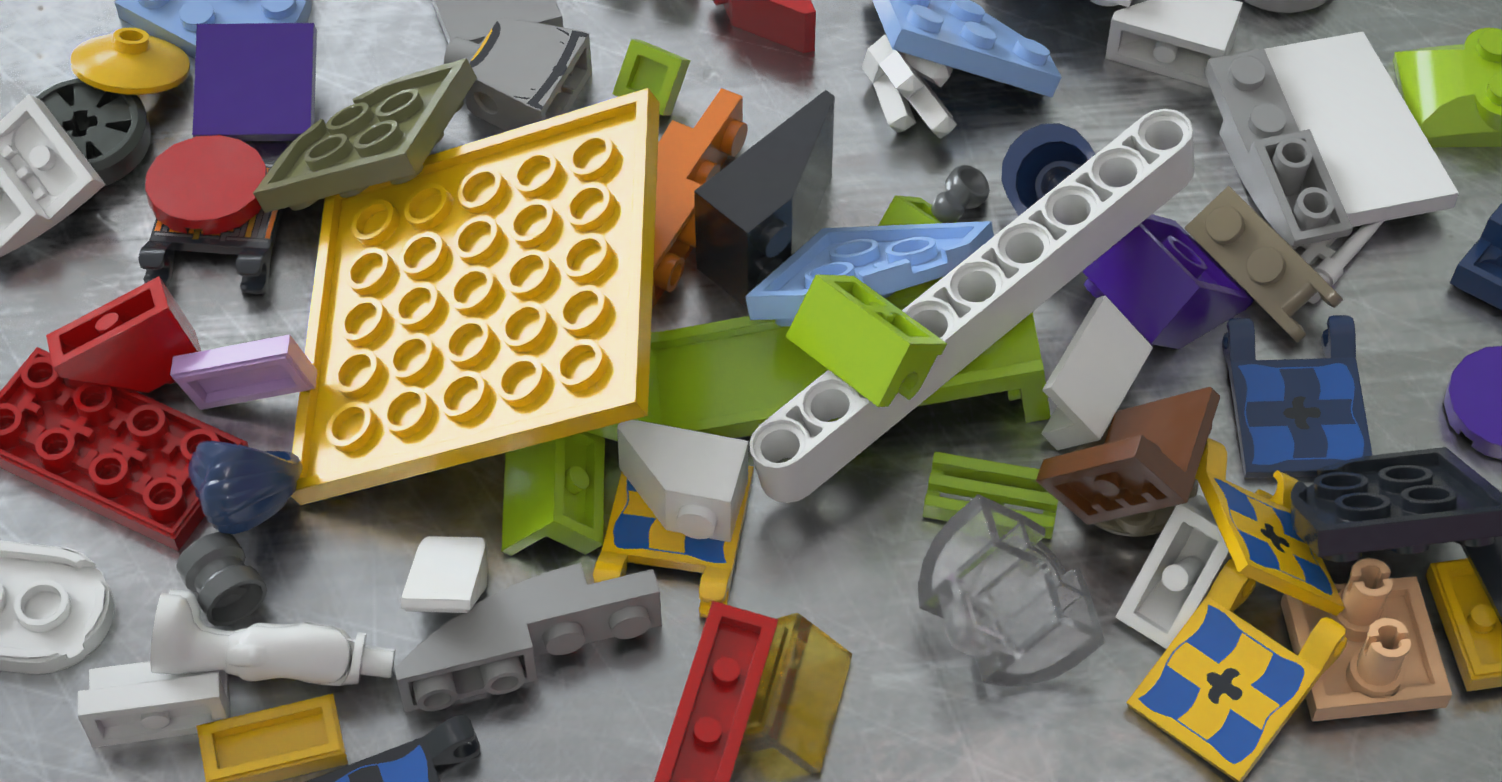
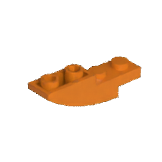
M723 88L720 89L694 128L672 120L658 142L652 309L664 291L672 292L681 279L686 258L692 249L696 248L694 191L720 172L721 166L729 155L735 157L740 152L747 136L748 126L743 122V96Z

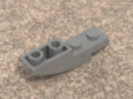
M1264 48L1208 59L1204 74L1224 119L1219 134L1244 186L1268 223L1291 247L1349 236L1353 228L1310 129L1299 131Z
M580 562L545 572L514 584L474 604L468 613H460L424 639L394 668L404 712L418 709L424 711L441 710L449 707L456 700L487 692L496 695L510 693L520 688L524 683L538 680L534 656L547 653L552 655L569 654L578 650L584 644L612 637L630 639L642 635L649 628L661 626L660 590L654 570L651 569L587 585Z

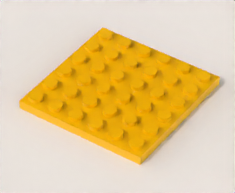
M649 88L429 155L423 163L424 168L421 173L408 182L393 185L390 181L369 186L361 193L348 198H342L339 194L325 197L305 346V355L317 369L316 387L299 392L292 453L299 457L303 467L300 478L297 480L296 490L291 495L297 503L304 505L648 416L660 107L659 101Z

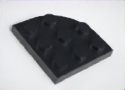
M1446 447L1365 456L1341 461L1318 469L1314 484L1309 487L1303 482H1297L1291 491V524L1296 534L1318 557L1333 562L1355 561L1362 557L1363 552L1386 549L1398 554H1419L1427 551L1430 544L1455 542L1463 546L1481 547L1493 544L1496 541V537L1502 536V492Z

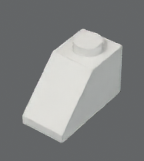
M1147 0L1117 10L1111 19L1105 59L1210 88L1204 74L1208 59L1230 55L1235 42L1243 2L1236 0Z
M638 420L619 423L617 427L619 468L663 527L668 531L682 533L694 539L710 538L731 542L748 483L749 441Z
M1198 495L1189 498L1187 503L1176 505L1115 617L1166 649L1205 599L1224 565L1232 558L1206 498Z

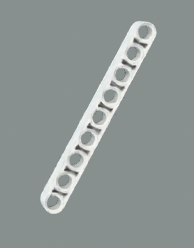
M1171 109L1154 110L1144 115L902 310L904 313L947 343L942 355L937 356L922 387L911 400L897 393L889 407H877L830 370H827L760 424L752 433L749 444L760 484L766 495L775 501L784 503L800 501L810 495L1187 186L1192 180L1195 171L1191 121L1184 114ZM834 418H840L837 421L827 422ZM785 458H792L786 462L776 463Z

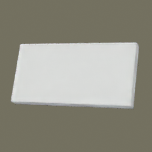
M1363 31L1264 49L1299 131L1310 129L1352 227L1455 207L1459 192Z

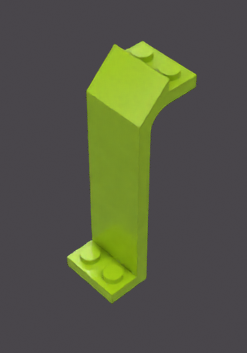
M937 282L905 288L894 292L885 299L900 310H903ZM1033 312L918 406L1007 391L1009 401L1022 399L1026 423L1050 419L1048 396L1042 390L1046 384ZM749 316L672 330L651 332L648 416L633 420L730 438L751 436L760 424L828 369L787 339L785 336L790 326H779L775 323V320H750ZM834 418V419H831V420H829V421H827V422L837 421V420H839L840 418ZM618 424L587 431L588 433L618 442Z

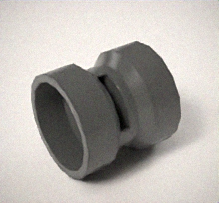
M220 532L205 535L189 545L178 558L176 570L187 589L198 592L197 601L199 608L207 621L214 626H227L241 621L258 609L266 597L267 587L256 569L251 566H245L246 556L235 536Z

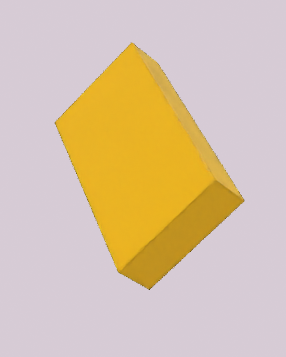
M333 693L197 725L206 782H276L348 764Z

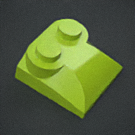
M1481 28L1475 30L1466 38L1464 44L1420 48L1394 53L1393 65L1399 93L1432 148L1502 147V29Z

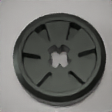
M76 77L55 83L34 96L44 102L106 184L104 186L112 184L129 174L144 158L150 144L151 130L144 105L138 95L103 91L82 82ZM87 129V135L79 137L80 131Z

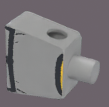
M507 17L497 19L481 44L454 37L448 44L444 55V64L467 58L477 77L465 97L467 109L473 115L505 131L568 113L592 73L589 33Z

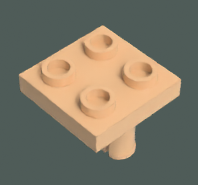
M1374 558L1359 560L1352 566L1348 583L1334 584L1345 606V609L1337 616L1283 594L1281 607L1293 652L1297 656L1310 633L1322 618H1331L1346 629V648L1339 658L1321 675L1306 695L1312 722L1447 707L1452 697V692L1417 576L1389 579L1391 571L1383 561Z

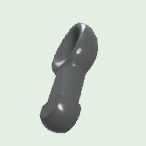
M961 165L954 168L945 180L946 191L936 196L932 203L931 211L940 222L954 223L961 218L964 209H976L987 200L990 193L985 175L980 170L969 165Z

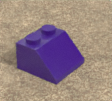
M1151 214L1082 271L1088 277L1084 282L1086 289L1095 298L1106 295L1151 346L1159 345L1181 349L1245 311L1254 301L1175 220Z

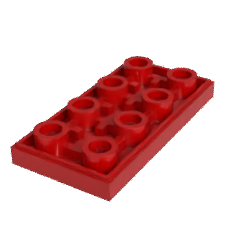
M36 347L0 391L1 469L178 552L205 517L200 499L196 496L195 487L188 473L189 462L198 444L203 441H218L249 447L247 441L134 390L61 378L53 369L50 352Z

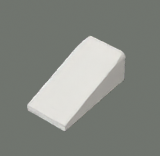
M425 537L418 546L401 597V608L411 612L468 613L487 587V541L481 537Z

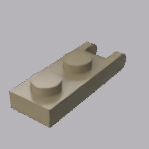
M1229 185L1184 227L1213 259L1297 343L1307 334L1303 327L1290 317L1318 292L1321 299L1333 308H1336L1343 301V298Z

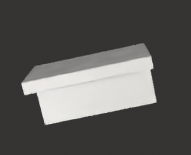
M1106 295L1095 300L1042 389L1057 405L1041 433L1056 450L1101 439L1153 349L1150 343Z
M150 661L89 669V690L78 691V717L92 748L198 734L197 725L230 718L229 676L225 670L156 674L151 672Z

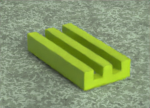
M934 451L932 469L924 501L923 517L1052 539L1058 500L1036 482L1040 469ZM946 493L979 499V503L940 497V494ZM1010 504L1043 510V514L1004 508V505Z

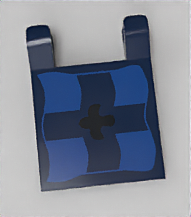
M1333 315L1328 317V329L1324 330L1321 336V345L1325 358L1256 360L1253 321L1250 318H1231L1228 320V332L1224 333L1222 348L1229 367L1244 478H1274L1273 474L1277 470L1291 477H1316L1317 470L1325 466L1373 455L1356 360L1355 324L1351 316Z

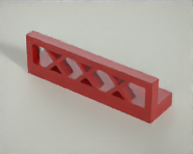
M712 601L654 782H731L779 619Z

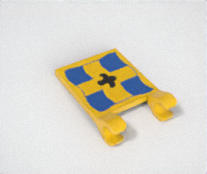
M1208 437L1195 480L1199 482L1238 573L1337 616L1345 609V606L1322 558L1318 557L1296 534L1291 524V491L1299 481L1277 470L1273 474V477L1277 480V489L1273 496L1261 489L1253 493L1225 480L1227 468V451L1225 446Z
M748 466V483L731 542L710 538L694 539L682 533L666 530L621 471L602 551L594 567V583L626 576L628 563L703 573L699 586V598L701 600L699 615L707 618L712 601L728 605L732 574L751 489L754 466Z
M1231 558L1218 574L1205 599L1126 704L1129 708L1236 782H1243L1321 675L1342 654L1347 646V638L1345 636L1346 629L1341 624L1331 618L1324 617L1314 627L1297 656L1234 614L1233 612L1252 593L1256 587V581L1239 574Z

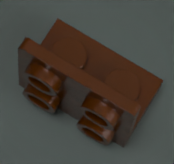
M1206 387L1119 410L1112 419L1104 444L1043 459L1036 482L1087 525L1187 503L1190 492L1195 484V476L1207 438L1212 430V422L1220 395L1213 388Z

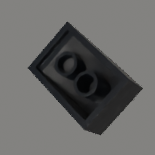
M827 90L823 91L694 191L697 269L746 308L745 296L804 245L832 176L835 96Z

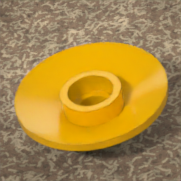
M121 28L113 34L95 37L78 45L71 54V69L78 79L94 88L118 94L145 95L167 91L182 84L189 76L190 60L187 54L173 43L149 36L142 29Z

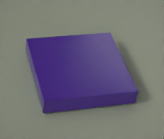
M197 24L193 137L222 135L242 141H294L315 122L317 29L315 24Z

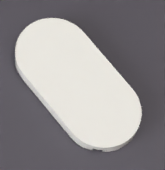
M0 540V671L47 674L69 668L88 657L106 637L114 615L113 595L103 573L96 568L95 563L86 555L70 548Z

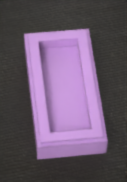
M289 334L173 356L170 375L200 410L314 389L316 387L317 369Z

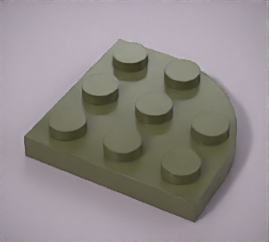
M465 58L391 80L353 98V105L334 114L327 123L323 119L314 123L285 149L253 194L263 211L267 213L290 207L294 211L301 210L314 204L321 198L337 194L342 198H348L361 193L369 186L390 181L391 184L398 185L415 178L423 170V163L433 147L444 137L443 131L454 114L464 105L463 100L477 79L469 61Z

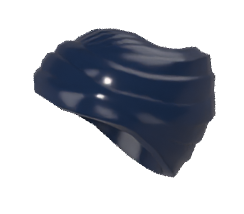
M218 441L200 442L196 447V451L193 452L188 466L189 477L195 487L196 496L200 499L203 513L207 517L208 522L212 523L213 527L220 533L238 534L248 531L280 511L285 506L288 498L295 492L297 480L300 478L303 470L299 457L292 452L261 451L243 445Z

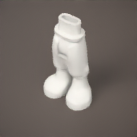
M170 589L169 593H162L158 601L152 632L150 665L151 672L156 674L225 670L227 674L239 676L242 680L249 682L288 678L319 685L343 686L359 684L361 675L391 678L396 649L366 645V633L358 632L355 640L351 639L349 634L342 628L312 622L296 624L259 622L248 628L235 631L207 627L200 618L199 603L195 595L189 591Z

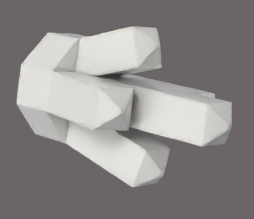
M886 34L867 49L861 68L873 83L887 123L895 132H903L916 123L908 100L931 131L940 139L955 128L957 124L953 120V116L925 81L927 79L942 87L953 71L951 67L893 50Z

